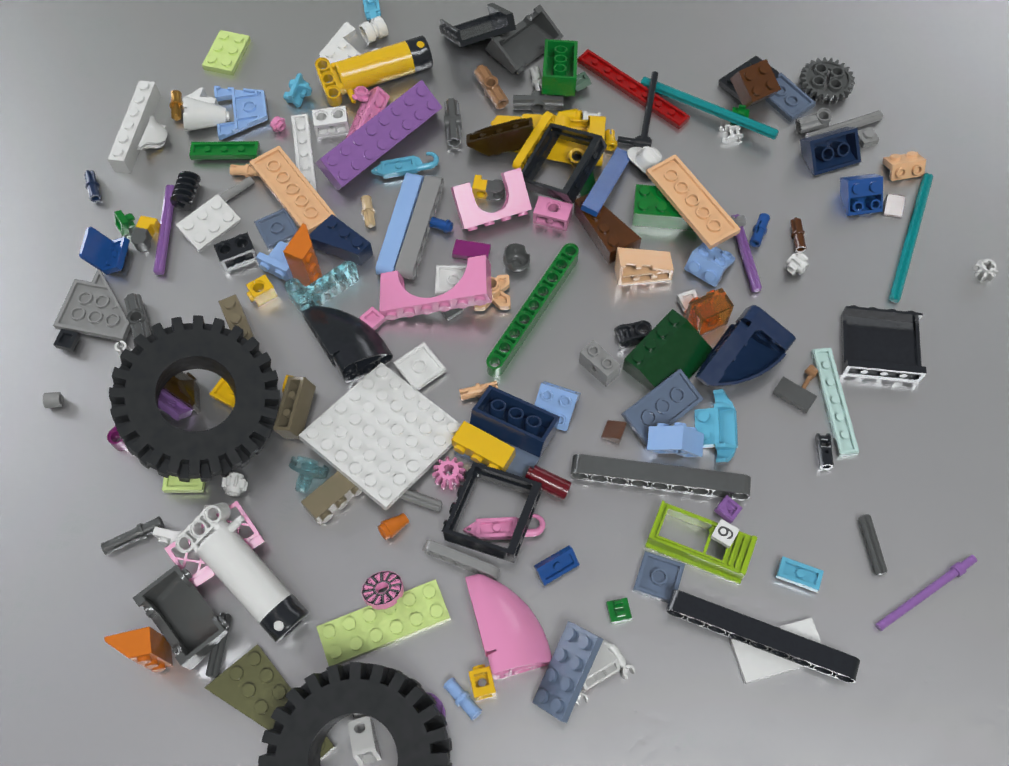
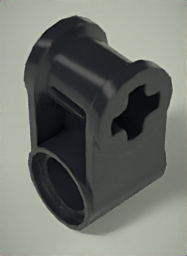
M645 320L617 326L614 332L618 335L619 348L625 349L638 345L652 331V326Z

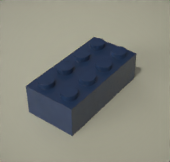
M489 385L472 409L470 424L540 458L556 433L560 417Z

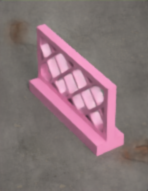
M235 501L229 505L230 510L237 507L241 513L240 515L245 518L247 523H242L241 525L249 526L254 532L250 537L243 538L244 541L252 549L263 543L265 540L239 502ZM240 526L237 528V533H238V534H239V531H240ZM175 542L164 548L175 565H178L181 569L186 566L187 561L199 563L197 572L190 579L195 587H198L215 575L208 566L201 569V564H205L201 558L200 561L187 559L188 553H185V558L176 557L171 550L175 547ZM179 560H183V561H184V562H183V566L181 565V563L179 562Z

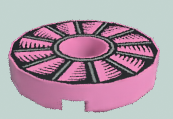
M381 571L373 574L362 587V596L365 603L377 610L394 606L399 597L401 598L404 593L401 577L391 571ZM388 588L385 592L378 593L380 589Z

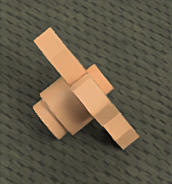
M498 275L496 278L491 277L492 303L499 310H510V296L504 293L510 288L509 275ZM491 303L482 306L475 305L474 311H485Z

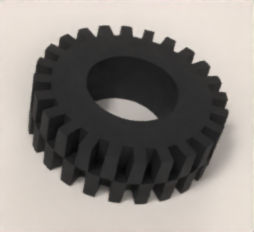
M193 315V323L183 324L181 317L172 318L171 327L165 329L161 323H157L151 326L152 335L147 338L139 334L134 339L135 348L132 351L125 348L120 355L122 364L120 368L114 367L112 372L114 384L113 388L109 387V399L112 406L110 409L111 415L128 451L135 455L144 467L148 469L151 467L157 470L158 474L165 478H169V475L178 477L181 482H190V479L200 478L201 482L211 481L213 476L221 475L222 478L227 477L229 473H232L233 469L239 466L242 469L248 465L251 457L261 452L266 440L271 436L280 400V390L277 388V372L271 369V358L268 353L262 354L259 351V342L254 337H251L249 340L244 338V330L237 325L232 330L225 328L224 320L219 318L214 319L213 325L205 324L203 316ZM191 369H203L218 374L229 384L234 393L235 405L232 412L221 424L205 431H186L170 424L158 409V399L161 390L173 376Z
M350 662V664L329 666L322 673H313L304 679L306 682L304 685L292 688L286 694L288 701L285 706L276 707L271 716L272 719L276 720L273 729L265 730L261 742L268 744L267 753L259 756L258 766H320V753L326 735L338 721L355 713L371 716L388 729L397 748V766H452V763H450L452 742L451 738H448L446 719L436 707L437 702L432 695L427 694L421 688L422 685L419 682L393 668L370 663Z

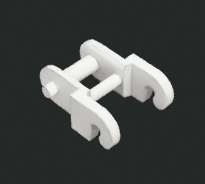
M730 124L725 125L724 128L720 126V132H728L731 135L727 137V140L723 137L722 142L732 143L735 140L742 139L744 136L739 131L741 126H730Z

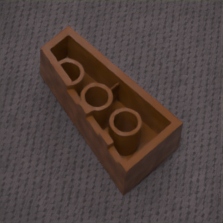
M588 194L575 200L574 214L608 265L615 262L617 247L640 249L641 237L603 205L599 214L595 217L581 210V206Z

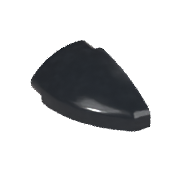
M311 306L301 311L334 368H337L346 383H351L370 373L380 363L386 364L393 358V354L379 334L360 318L339 309L323 306Z

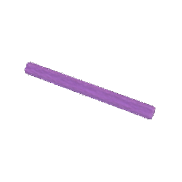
M167 185L165 188L153 269L155 275H163L165 272L174 209L170 198L174 185Z

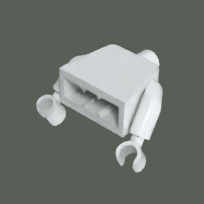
M603 640L582 688L586 691L620 671L622 678L628 679L625 669L628 668L632 674L635 673V669L632 665L625 663L626 659L616 645ZM581 690L579 696H580V695H583V696L585 697V700H586V703H587V702H588V696H587L585 693H582V690Z

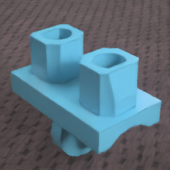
M301 73L297 74L295 79L289 81L290 92H285L283 96L287 103H293L296 108L301 107L304 97L310 96L312 93L310 84L303 79Z

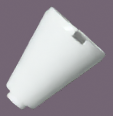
M184 97L183 123L185 131L217 127V124L226 123V121L230 122V112L226 111L225 107Z

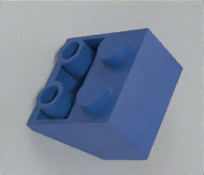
M866 174L840 178V196L847 216L883 212V176Z

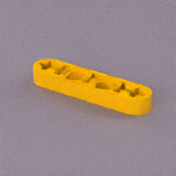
M549 111L543 114L514 159L513 169L521 168L522 171L549 124H554L556 115Z

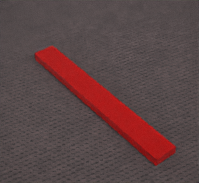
M589 49L577 58L579 64L646 108L649 92L647 87ZM655 93L653 113L677 129H680L689 121L690 116Z

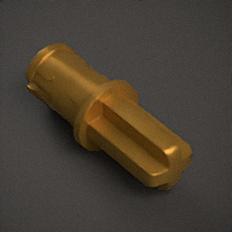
M178 90L171 91V102L169 105L171 108V118L175 119V121H179L182 118L183 103L181 102L182 93Z

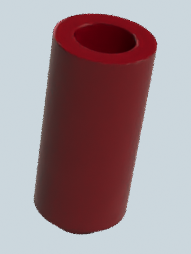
M537 465L533 468L529 467L525 475L527 479L542 483V491L561 500L565 499L572 483Z

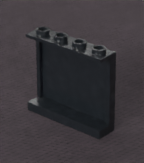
M494 3L487 4L489 15L455 26L440 19L441 25H439L441 34L450 39V41L460 47H464L516 30V25L512 12Z
M856 305L846 306L841 314L842 374L920 382L927 374L926 367L921 364L919 320L923 313L896 311L895 309H877L875 307L865 308Z

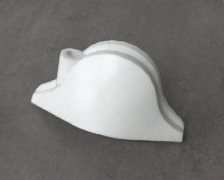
M152 115L137 150L158 149L166 144V126L159 124Z

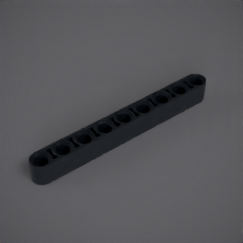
M673 590L666 612L674 617L848 683H855L860 660L855 656L683 591Z

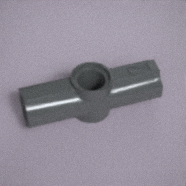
M535 91L531 95H513V110H531L535 114H541L545 110H563V95L541 94L542 91Z
M449 98L444 102L447 145L458 147V145L462 144L459 103L454 98Z
M128 294L124 301L133 337L135 339L139 334H142L147 338L151 335L149 329L150 322L146 317L142 297L140 294Z

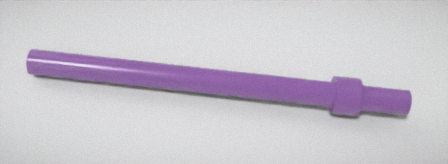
M970 555L961 563H955L950 567V571L875 624L876 628L879 631L884 630L955 577H961L967 572L966 569L977 562V558L974 555Z

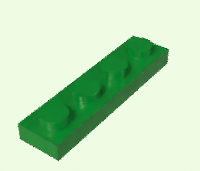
M259 141L191 142L189 156L191 160L255 159L259 156L260 144Z

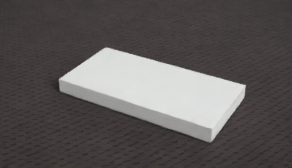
M812 618L778 627L822 644ZM730 640L744 683L805 667L740 641Z

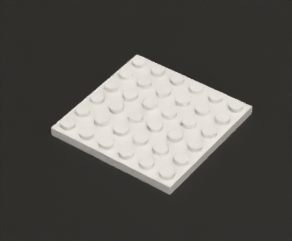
M380 363L299 434V439L387 511L452 447L451 439L461 424L419 391H415L410 384L383 363Z

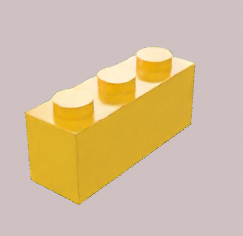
M463 421L451 439L453 449L461 455L466 454L476 463H483L486 466L506 472L516 456L514 447L466 421Z

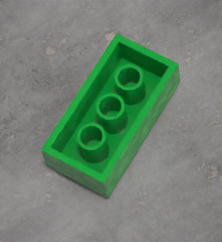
M545 39L541 94L575 96L578 41Z
M636 184L632 226L694 231L656 186Z

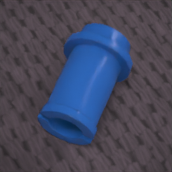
M432 217L429 226L442 230L447 234L448 232L451 233L453 222Z

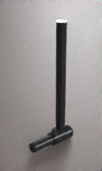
M654 71L651 74L641 136L639 135L635 138L618 136L617 143L634 145V147L641 148L645 146L651 147L652 140L648 137L658 72Z

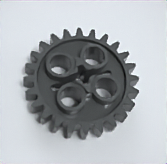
M824 57L823 61L817 58L816 62L811 60L810 64L806 63L805 67L802 68L799 84H801V89H805L804 92L806 94H810V98L815 97V101L821 99V103L827 100L828 104H830L831 100L837 103L838 99L843 101L844 97L848 98L853 90L855 77L852 76V71L848 72L850 67L844 68L845 63L838 64L839 60L833 62L832 58L827 61ZM828 70H829V71H830V74H829V77H828L827 87H826V91H825V90H824V85H825V83H826V79H827V76H826V75H827Z

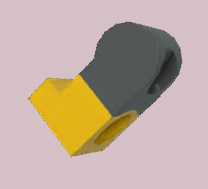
M475 174L472 186L474 198L501 200L505 197V187L502 180H484L482 175Z
M140 216L131 235V242L138 251L145 252L151 247L150 241L155 233H159L160 223L158 219Z

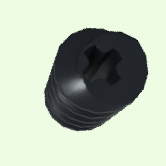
M190 171L179 173L170 198L171 204L177 209L183 211L191 210V205L194 202L193 199H195V194L201 181L198 174Z

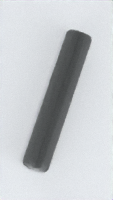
M869 514L859 517V522L876 575L886 574L887 567L872 518Z
M220 613L219 617L222 616L230 626L231 615ZM228 633L210 652L206 669V676L216 678L219 675Z

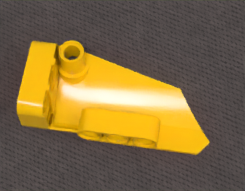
M522 114L521 117L497 115L490 124L493 126L516 119L532 117L533 127L535 128L543 115ZM556 115L554 124L601 135L603 139L605 136V116H588V120H578ZM558 138L546 159L571 164L576 167L579 161L573 160L572 156L579 154L582 157L588 146ZM519 148L518 150L513 151V152L519 153V151L521 150V148ZM603 154L596 166L602 167Z

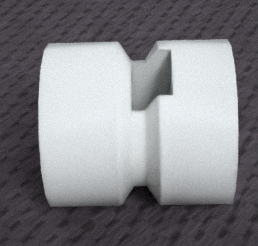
M381 16L371 19V22L366 21L359 25L361 36L367 45L375 42L377 38L382 39L388 36L387 26Z

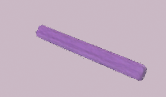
M736 214V215H732L731 217L735 216V218H737V216H740V215H739V214ZM741 226L740 233L735 235L751 291L753 293L760 292L762 289L744 227Z

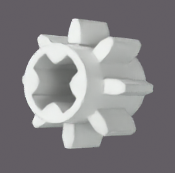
M796 253L792 254L786 261V264L789 266L786 270L792 275L797 273L799 275L803 274L809 267V264L806 262L809 258L803 253L798 255Z
M980 259L972 268L975 271L974 277L981 281H991L999 272L996 269L997 264L990 259L984 261Z
M232 472L229 473L227 478L223 477L221 487L225 490V494L237 497L240 496L242 491L246 492L248 482L244 479V475Z

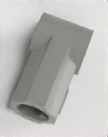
M821 108L816 114L796 119L797 132L802 134L828 127L832 118V112L829 109Z

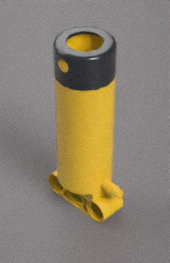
M422 35L331 64L327 58L321 57L315 61V67L328 104L332 107H337L342 104V96L347 94L351 102L356 103L352 95L357 86L369 88L432 68L433 59L428 42Z

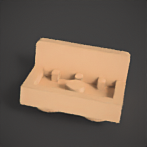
M910 151L907 154H892L889 157H883V165L890 169V180L896 181L924 176L926 159L919 155L918 152Z

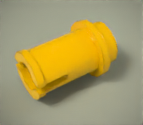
M610 129L605 130V143L607 145L606 150L614 151L617 147L615 131L611 129V134Z

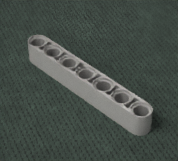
M425 175L395 267V271L398 270L405 279H415L431 228L429 226L430 220L435 215L442 193L444 179L441 177Z

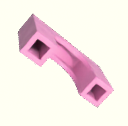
M521 168L501 173L506 191V200L502 208L494 213L485 212L478 207L470 182L451 188L462 229H467L468 231L478 229L477 225L495 224L494 220L501 219V222L510 220L511 215L517 214L520 217L527 215L528 210H532Z

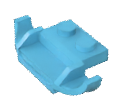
M717 389L713 390L715 397L714 408L695 410V428L704 434L703 448L715 447L717 450L716 463L729 462L733 458L738 448L737 411L725 391Z

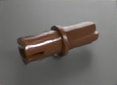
M795 217L790 221L792 228L791 238L794 240L795 251L803 252L807 249L804 238L806 233L803 231L801 219Z

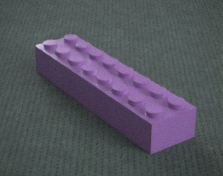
M421 80L321 157L315 164L338 191L438 112L442 106Z

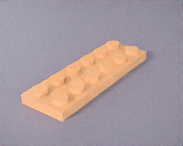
M280 146L249 161L251 167L299 228L303 223L306 224L310 234L331 214L336 217L334 212Z
M676 154L646 170V175L709 249L740 233V227Z

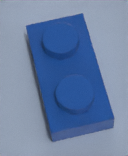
M568 545L534 565V568L541 583L545 586L580 564L573 548Z

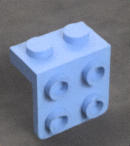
M283 241L278 242L269 256L261 252L258 253L256 259L263 271L289 283L293 281V275L283 252L288 245Z
M702 243L692 251L684 270L716 287L724 271L734 263L736 258L730 252L723 251L717 246L709 249L705 243Z

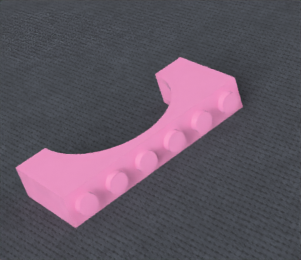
M486 255L468 258L466 270L460 281L446 293L431 298L417 297L408 293L405 288L404 279L398 270L381 273L379 312L385 316L386 320H396L403 317L410 318L415 315H428L433 312H446L451 309H464L469 306H482L492 303L491 264Z

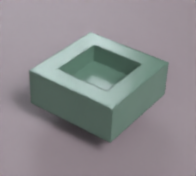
M585 71L577 75V92L592 84Z

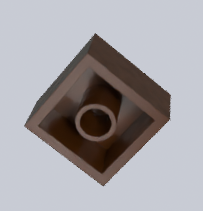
M767 59L738 71L730 78L742 105H746V108L772 97L781 90Z

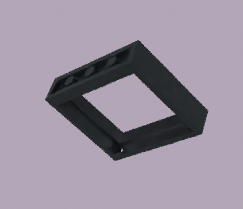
M550 123L522 169L526 189L573 204L607 147L602 136ZM558 138L588 146L563 190L533 181Z
M473 462L471 468L465 473L464 484L458 488L456 503L453 502L451 504L449 519L443 523L442 532L445 541L515 563L542 494V483ZM478 478L529 494L508 548L455 531Z

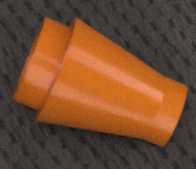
M402 513L381 521V524L377 527L385 540L392 539L403 527L409 524V520Z

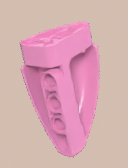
M475 574L465 577L493 680L503 679L549 665L552 654L542 626L529 606L508 587L486 575Z

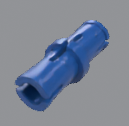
M766 213L759 215L757 224L752 229L753 234L749 241L752 247H760L763 236L767 233L770 216Z

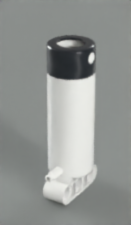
M221 502L209 505L177 537L175 541L177 550L181 553L195 551L275 642L281 641L308 616V610L235 531L245 518L239 515L229 524L226 520L230 517L231 510L226 503ZM216 509L219 511V518L215 514ZM202 524L205 526V532L201 528ZM188 538L191 541V546L188 544Z

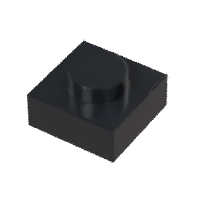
M61 329L53 345L56 348L73 352L81 335L78 332Z

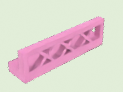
M379 86L369 90L370 95L367 102H361L346 138L385 109L390 96Z

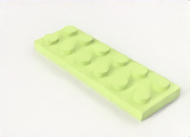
M435 579L405 591L403 596L399 597L397 603L392 607L377 610L373 609L372 606H367L316 627L328 665L333 666L340 665L447 622L451 618Z

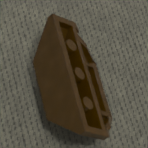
M533 118L516 119L466 135V144L468 147L486 156H498L504 152L516 151L522 148L533 131Z
M181 372L173 376L163 389L193 409L195 413L199 414L201 412L199 386L195 382L197 379L189 372L186 374Z

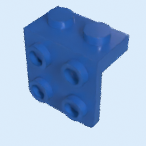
M88 227L79 256L106 275L122 271L130 240L126 237L111 240L93 227Z

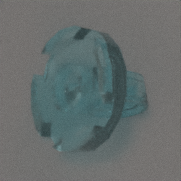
M292 456L289 467L300 473L295 487L297 492L306 494L313 478H327L329 468L326 465H323L322 468L317 465L318 461L302 456H298L297 460H295L296 458Z

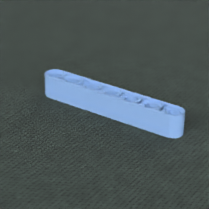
M406 173L377 260L376 275L395 271L424 180L423 175Z

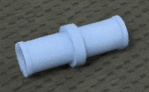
M454 677L444 684L443 688L454 698L455 704L458 707L461 706L472 721L482 713V709L470 698L471 694L468 691H464Z

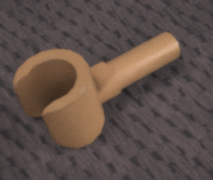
M812 364L804 371L808 375L801 386L806 389L809 382L818 373V369Z

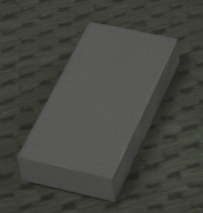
M784 376L773 391L774 395L805 413L808 412L817 398L815 394Z

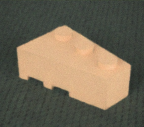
M617 247L615 273L618 285L672 280L674 268L670 252Z

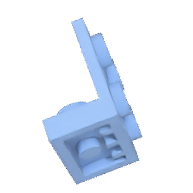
M544 381L540 385L535 406L559 416L557 429L567 431L575 404L579 400L581 393Z

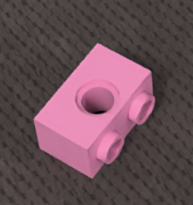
M539 196L533 211V223L567 231L572 217L573 204Z

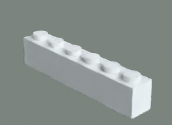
M141 80L138 82L108 156V161L115 172L132 173L140 150H137L138 145L148 125L150 116H154L161 98L155 82Z

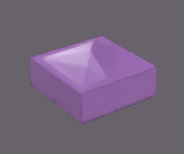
M726 495L714 511L730 524L742 510V507Z

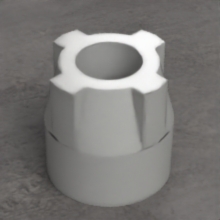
M61 392L43 394V405L45 408L63 407L64 397Z

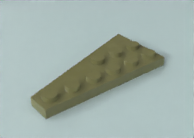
M258 644L204 687L267 730L273 729L276 720L272 719L271 716L276 707L285 706L288 701L286 694L292 689ZM327 735L321 748L320 761L336 748Z

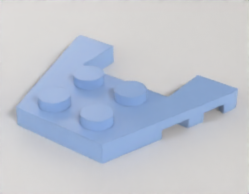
M214 86V96L217 102L231 99L233 101L234 121L217 124L219 140H223L268 120L264 90L247 88L235 90L234 87L223 89L220 86Z

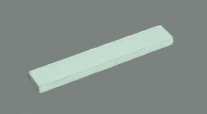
M812 349L811 355L814 366L818 369L817 378L838 457L858 455L859 448L832 349Z

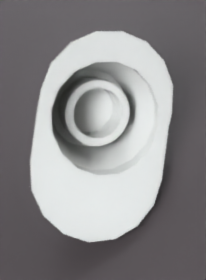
M632 147L627 151V156L631 162L645 174L647 169L662 162L661 153L653 147Z

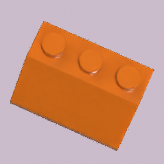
M303 223L283 252L294 280L314 289L316 284L320 283L322 279V272L307 226Z
M151 627L104 637L106 643L152 672H161L166 670V667L173 666L170 644L162 634Z

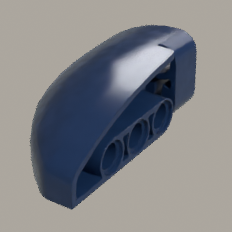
M752 305L743 311L736 320L735 325L731 324L700 367L695 378L710 387L735 385L761 376L777 365L786 356L787 350L796 338L763 309Z

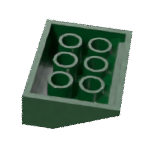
M672 309L626 356L623 370L651 391L680 368L687 378L690 379L702 366L712 351V347L686 318Z

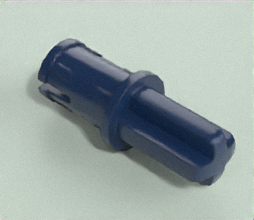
M86 170L84 174L86 180L85 188L88 190L89 199L92 202L100 201V184L96 180L95 172L93 170Z

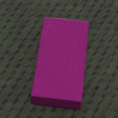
M456 239L452 257L468 260L470 257L486 255L489 258L491 244Z

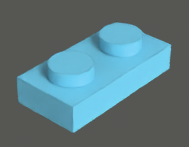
M782 557L776 578L818 592L824 571Z

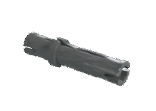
M158 516L144 524L140 523L132 530L101 543L102 551L105 555H108L141 538H148V535L153 533L155 527L165 528L161 517Z

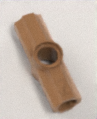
M483 64L477 66V69L474 70V75L484 89L485 96L491 100L496 109L501 110L509 104V100L499 86L498 79L491 74L487 66Z

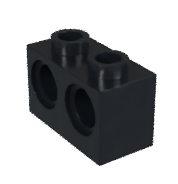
M248 232L214 245L224 271L256 260L257 253Z

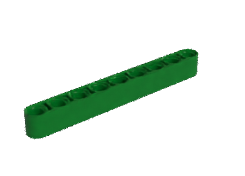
M568 243L563 246L487 357V372L490 376L499 377L503 374L577 264L579 254L577 245ZM498 364L499 366L492 367L491 365Z

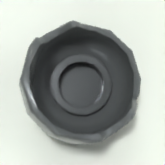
M509 244L505 248L503 262L512 272L524 271L529 266L530 254L526 252L525 246L522 244Z

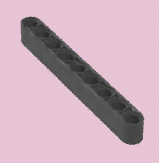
M575 454L572 459L571 477L576 479L716 497L728 495L732 499L740 500L750 498L751 477L744 474Z

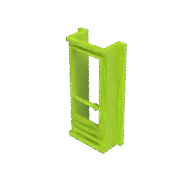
M662 500L645 548L740 585L741 580L746 574L758 537L739 531L730 548L726 547L722 560L709 556L706 552L711 540L710 537L718 523L665 503ZM666 514L709 531L703 553L658 536Z

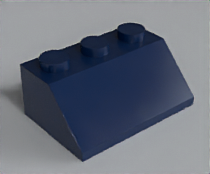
M843 127L800 140L802 157L814 176L861 162L858 128Z

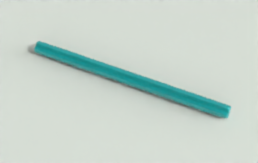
M643 77L641 84L649 89L651 79ZM657 81L655 90L657 93L768 138L776 139L779 131L775 128Z
M925 173L921 180L891 289L890 302L898 303L901 299L933 180L932 174Z

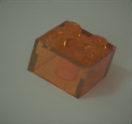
M723 288L716 291L711 290L705 296L695 297L689 302L685 318L702 336L726 325L734 305Z

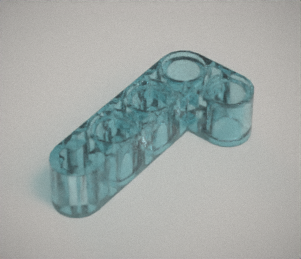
M346 261L307 287H304L298 279L291 278L286 281L285 290L289 299L301 312L311 306L323 305L359 280V273L353 261Z

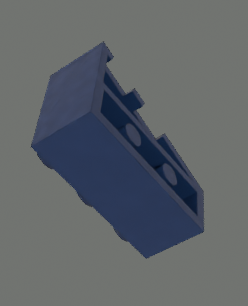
M333 214L309 234L315 250L324 251L330 256L331 254L338 256L342 260L362 266L373 255L371 243Z

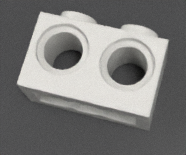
M346 106L312 110L313 124L317 137L349 132Z

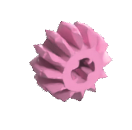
M447 456L445 458L446 461L439 459V465H434L433 469L435 472L432 473V476L436 479V485L441 484V489L444 490L449 486V489L452 491L454 485L459 488L460 482L465 481L463 475H465L466 469L463 468L462 461L457 463L456 457L450 461Z

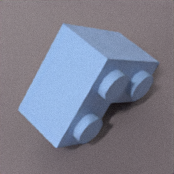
M677 422L674 423V426L658 423L657 426H649L647 450L657 454L702 457L704 434L697 431L695 427H687L686 423Z

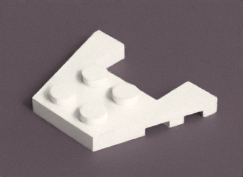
M345 22L319 53V58H327L331 64L360 55L361 53L347 42L348 39L357 34L356 29L348 22Z

